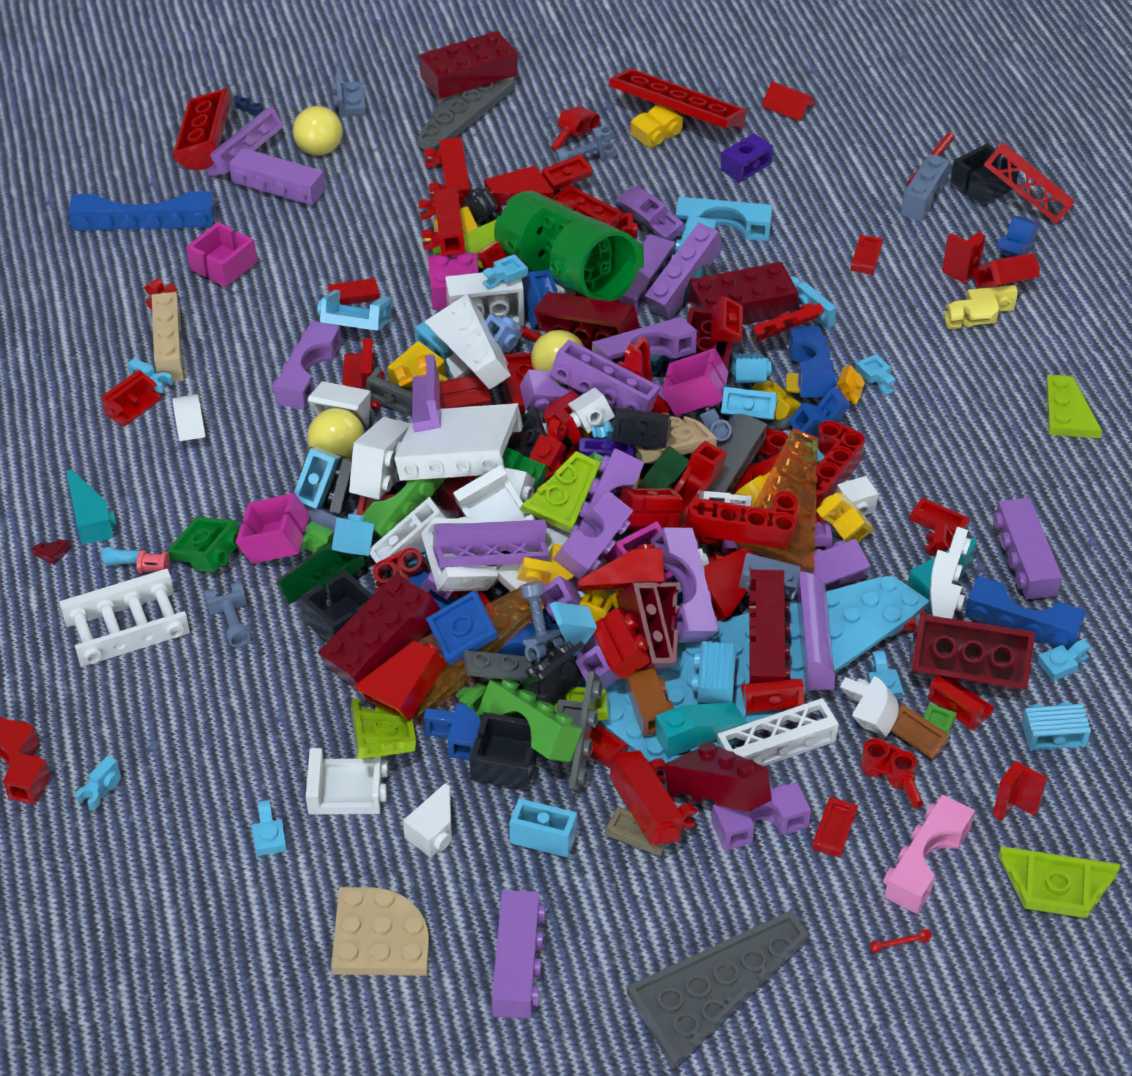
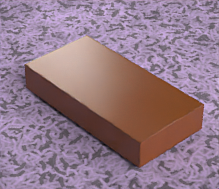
M904 704L899 707L897 719L890 730L891 733L933 761H935L951 739L949 734Z

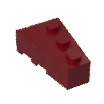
M681 582L632 583L616 596L618 608L625 614L631 613L639 625L636 629L637 633L641 634L649 645V649L646 652L650 662L641 669H636V671L655 668L657 675H660L676 664L678 630L675 629L676 616L679 615L677 592L680 591Z
M714 743L701 744L698 749L664 764L667 790L670 797L677 798L681 793L691 795L692 801L701 802L702 798L715 800L716 806L747 812L772 801L768 768L753 760L739 756L732 751L716 746Z

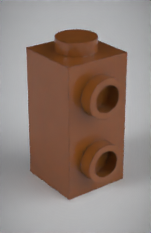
M655 668L642 671L637 670L627 678V693L644 737L655 734V716L674 709L671 700H666L667 690L663 678H658Z

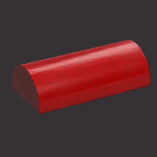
M228 88L188 100L172 155L180 165L192 170H204L214 164L210 154L220 146L231 105V94Z

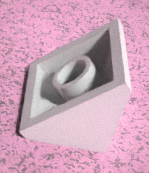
M322 381L310 394L308 402L317 415L327 409L341 408L353 413L360 420L363 427L368 428L371 391Z

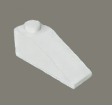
M430 497L427 498L370 548L371 557L377 563L406 548H415L420 553L425 552L426 549L421 533L432 519L437 517L449 519L448 516Z

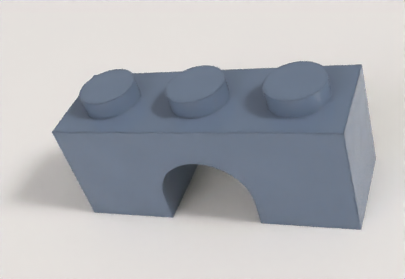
M931 154L927 156L904 192L901 209L902 216L923 222L931 209L934 194L940 195L947 184L951 160Z

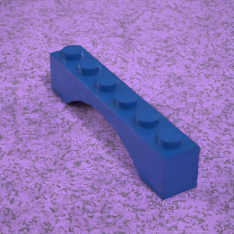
M192 191L167 201L141 205L113 202L96 194H72L68 213L72 231L202 228L213 226L215 205L212 191Z

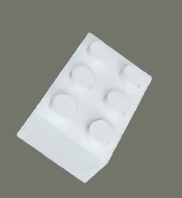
M483 273L446 276L447 306L467 294L481 311L485 321L490 314L503 318L505 315L513 319L517 323L516 326L524 325V298L521 278L510 283L501 280L495 288L487 289L483 285V281L488 280V278Z
M382 417L354 442L350 493L380 499L400 481L395 455L410 423Z

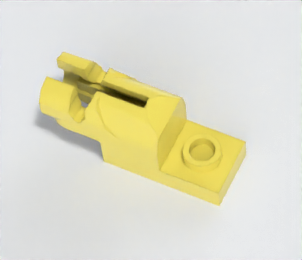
M1016 286L968 290L966 300L954 301L945 305L948 311H944L947 328L958 329L962 327V324L969 328L974 325L996 323L999 311L1015 309L1018 294Z

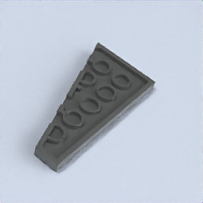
M507 78L440 99L437 109H434L431 113L430 121L424 125L417 138V146L422 149L432 148L439 151V139L457 137L516 88V81Z
M790 910L627 986V995L672 1068L675 1069L789 959L807 941L808 933L793 911Z

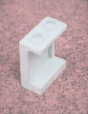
M501 465L453 492L456 503L465 517L470 519H481V522L535 520L532 514L529 515L520 511L523 502L509 482L507 474Z
M437 517L432 519L421 535L437 591L488 590L499 577L496 566L439 568L432 549L434 525L482 523L481 519H470L469 517H461L459 519ZM472 552V554L477 556L483 555L480 552ZM443 554L444 557H456L454 554Z
M310 748L306 788L308 814H380L381 802H386L387 788L386 784H382V778L388 777V760H382V756L375 757L374 759H323L322 748Z

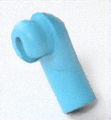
M106 547L101 552V560L107 566L137 564L139 551L116 550L113 547Z

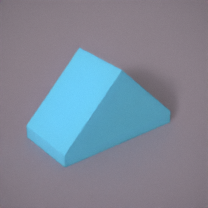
M560 602L550 603L565 643L571 641L574 644L582 640L585 645L597 629L589 607ZM581 649L577 651L575 654H573V656L578 655Z

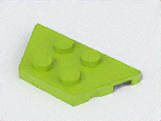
M352 698L351 715L357 759L415 751L416 736L412 719L409 722L379 706H376L375 711L361 707V700Z
M1000 846L999 859L1024 909L1088 918L1117 877L1120 869V864L1003 846Z

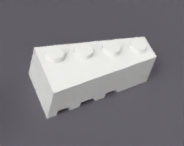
M467 294L425 321L436 336L489 390L511 376L481 311Z

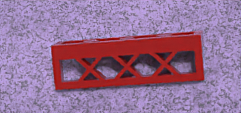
M1002 140L996 146L993 154L984 163V166L1056 224L1075 203L1071 196ZM999 154H1002L1007 158L1008 169L998 170L991 163ZM1010 162H1012L1018 168H1011ZM1023 171L1026 174V183L1015 184L1012 182L1011 172ZM1003 172H1008L1009 178L1006 177L1003 174ZM1029 177L1035 182L1029 183ZM1040 185L1044 188V198L1033 199L1030 196L1029 186ZM1020 187H1027V193ZM1047 192H1049L1053 197L1047 198ZM1058 200L1065 206L1054 216L1048 211V201ZM1045 201V207L1038 202Z

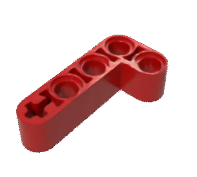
M832 420L823 421L819 425L816 446L820 453L826 456L803 484L801 505L804 510L818 509L825 498L836 493L837 484L845 482L863 459L865 437L862 433Z
M778 492L774 496L771 510L708 499H695L689 505L685 528H693L694 535L784 549L791 544L797 525L798 499L791 492Z

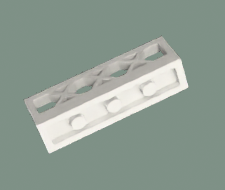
M822 698L718 733L717 741L721 748L766 766L836 742L839 724ZM820 710L824 716V719L818 721L806 718L808 713ZM787 720L799 723L798 727L792 730L780 726L782 722ZM760 729L772 732L771 737L765 739L754 736L755 731ZM738 738L746 742L744 746L732 750L728 740Z

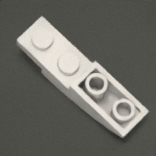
M957 527L948 553L940 550L936 553L930 581V612L932 616L952 619L954 611L960 612L965 595L960 594L962 587L952 584V580L958 581L962 570V565L958 564L960 554L966 555L971 539L966 538L968 532L966 529Z

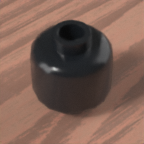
M477 187L464 198L466 200L464 207L469 208L475 222L484 220L488 223L497 215L495 210L498 208L499 203L488 189Z

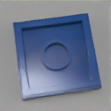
M476 590L426 618L449 665L461 660L464 650L476 651L500 637Z

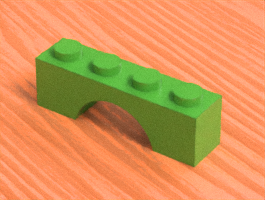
M446 478L408 480L405 487L392 498L373 502L362 515L365 516L364 522L374 523L372 539L379 541L427 498H431Z
M503 679L502 682L490 680L478 712L482 715L484 712L521 719L526 718L531 729V747L548 759L571 762L583 730L573 723V718L564 713L555 712V706L550 703L536 700V694L519 689V684L513 680Z

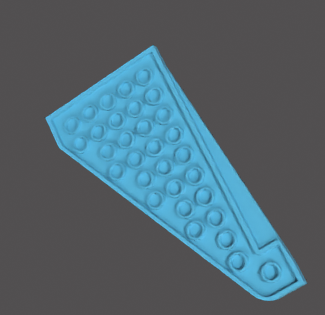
M891 576L878 577L827 591L835 673L889 636L891 638L901 631L906 623L916 618L922 610L926 611L929 608L930 601L902 581ZM797 600L789 602V618H785V622H790V638L785 639V643L790 644V661H785V666H791V679H803L804 683ZM749 613L718 621V632L706 642L711 641L714 643L717 641L718 643L728 642L736 644L732 702L736 704L747 723L781 712L783 709L746 713L741 685L749 683ZM702 642L677 643L676 664L658 675V678H663L667 690L666 700H671L674 708L681 705L713 704L697 702L698 692H692L693 674L699 675V669H694L695 651L701 652ZM583 677L578 681L577 686L572 687L586 688V680ZM620 678L606 688L609 696V719L597 721V724L629 745V752L641 750L648 763L656 758H662L667 763L698 749L696 747L668 758L655 734L643 737L627 693V678ZM804 685V695H805L806 693H808V692L811 691V690H805V685ZM734 738L728 740V743L732 746L741 739ZM717 739L708 742L714 743L716 746L721 747ZM659 770V772H661L664 775L666 780L665 770Z

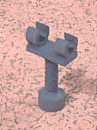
M603 125L599 129H592L594 142L570 151H567L564 147L555 150L558 163L580 154L591 153L595 150L601 162L605 161V158H614L617 152L613 143L607 142L602 144V141H610L614 137L610 125Z
M709 408L708 411L698 414L702 424L709 429L718 441H724L730 437L732 432L731 425L719 418L715 408Z
M241 581L231 583L232 593L216 597L213 588L203 591L209 614L225 613L230 627L226 631V636L229 644L236 648L245 646L251 639L247 626L240 624L235 608L247 605Z
M535 581L520 585L522 598L529 600L533 623H535V635L523 640V645H526L525 656L530 662L536 659L537 661L544 659L546 653L554 649V646L557 647L564 644L563 639L560 637L562 635L560 629L546 630L543 611H541L542 606L540 605V595L545 593L542 581Z

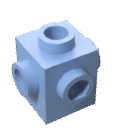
M490 314L486 319V324L501 350L510 353L517 345L518 339L523 333L515 327L517 323L505 315L503 318Z

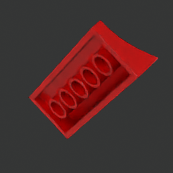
M633 68L610 77L609 87L725 129L734 127L743 130L747 109Z

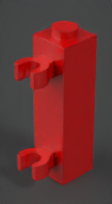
M462 138L439 139V151L432 148L424 149L425 158L432 157L431 159H425V167L432 168L437 164H441L444 185L436 182L430 183L429 190L434 192L435 190L457 188L460 208H464V203L466 202L464 198L470 193ZM429 193L430 201L435 202L434 193Z
M458 189L435 190V202L427 199L419 200V208L428 209L427 211L420 212V219L427 220L433 215H437L438 231L436 232L431 229L421 231L422 238L431 239L423 241V249L431 250L436 245H440L441 256L466 253Z
M641 750L613 754L609 778L651 846L679 841L681 829L694 826L695 823L689 815L697 814V810L692 803H684L677 808L661 783L665 781V777L659 770H665V761L662 758H656L648 763Z

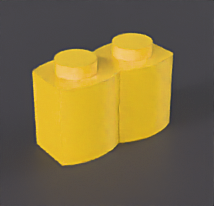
M657 105L648 113H642L631 121V135L649 148L659 145L665 138H671L680 133L683 116L673 109Z

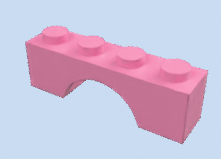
M943 794L937 804L931 803L924 817L925 823L923 826L918 824L911 836V845L909 847L905 845L902 848L897 859L898 865L896 868L890 867L883 881V884L887 885L884 898L918 914L932 892L935 874L926 865L924 857L940 848L959 849L972 827L975 810Z

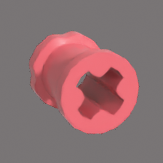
M145 550L139 551L137 556V572L139 575H144L145 572L154 573L164 569H168L169 572L170 555L168 552L150 554Z

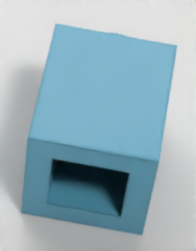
M348 514V519L337 517L331 550L369 556L374 523L364 522L365 516Z

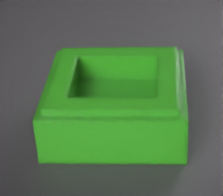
M929 704L923 718L949 734L957 713Z

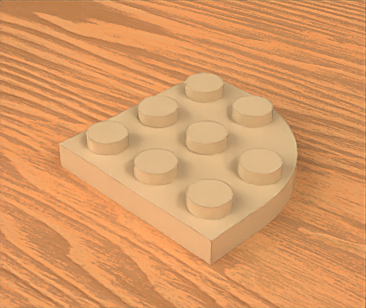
M686 416L683 417L684 421L678 417H670L671 427L666 448L671 446L684 455L692 453L704 441L717 447V438L699 421ZM633 444L634 455L646 464L655 463L666 450V448L650 449L644 445Z
M339 887L331 964L332 975L427 976L429 937L426 922L418 908L407 898L390 890L371 887Z

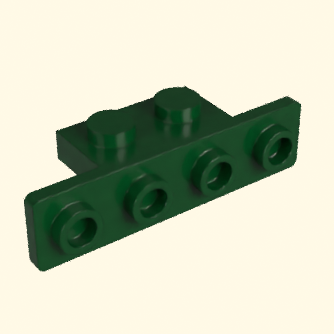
M668 446L638 484L637 489H672L671 486L685 470L689 460L673 447Z
M332 540L277 580V585L287 603H292L307 591L314 590L320 585L324 588L326 594L325 582L345 570L352 577L355 576L358 570L366 565L363 556L331 550Z

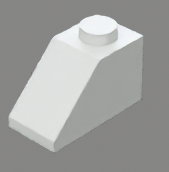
M447 784L441 786L403 820L405 839L430 858L438 851L444 850L452 839L450 787Z

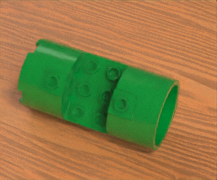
M534 191L520 192L511 197L506 202L507 206L502 212L501 217L497 216L495 222L494 238L495 241L500 242L506 257L515 254L532 271L550 270L551 275L558 283L587 298L612 302L619 299L632 286L638 270L644 268V247L642 243L635 241L629 234L578 213L570 207Z

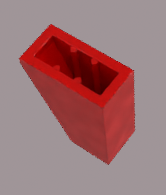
M536 165L484 179V187L489 190L499 203L495 211H502L501 206L507 205L506 202L511 197L524 191H534L554 200V191Z
M1034 253L994 260L972 268L977 289L1001 287L1040 277V265Z
M749 545L704 566L705 579L708 590L711 593V603L717 621H723L728 618L747 592L745 588L738 586L746 553L756 555Z
M413 641L358 682L355 689L365 700L410 722L447 663L439 655L441 651L434 645L427 642L425 645Z

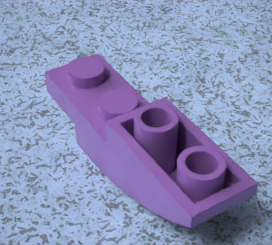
M631 186L615 200V203L624 211L633 213V218L642 226L646 225L661 238L672 241L686 229L684 223L669 212L664 203L639 187Z

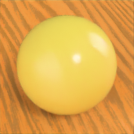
M311 106L304 109L296 117L293 124V137L297 146L303 152L312 156L327 155L333 152L341 142L342 124L332 110L323 106Z
M554 330L547 332L533 346L531 353L532 367L534 370L551 371L557 352L568 339L583 347L584 345L578 337L568 331ZM555 379V381H556L559 385H566V384L562 383L561 381Z
M331 408L322 411L312 420L308 428L307 440L309 447H318L352 458L354 442L365 431L362 423L353 413L341 408Z

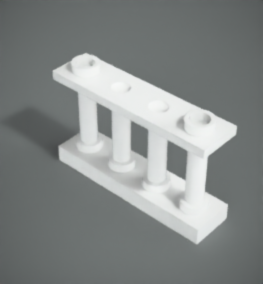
M168 569L59 601L66 627L76 625L82 643L75 645L80 667L95 664L102 660L190 633L185 611L175 614L168 596L173 595L174 591ZM157 600L164 618L147 622L141 604ZM130 608L137 626L120 631L114 613ZM103 616L109 635L93 639L87 621Z

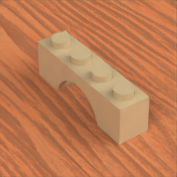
M177 292L153 294L152 314L156 373H169L172 376L173 382L184 381L179 333L181 331V316Z

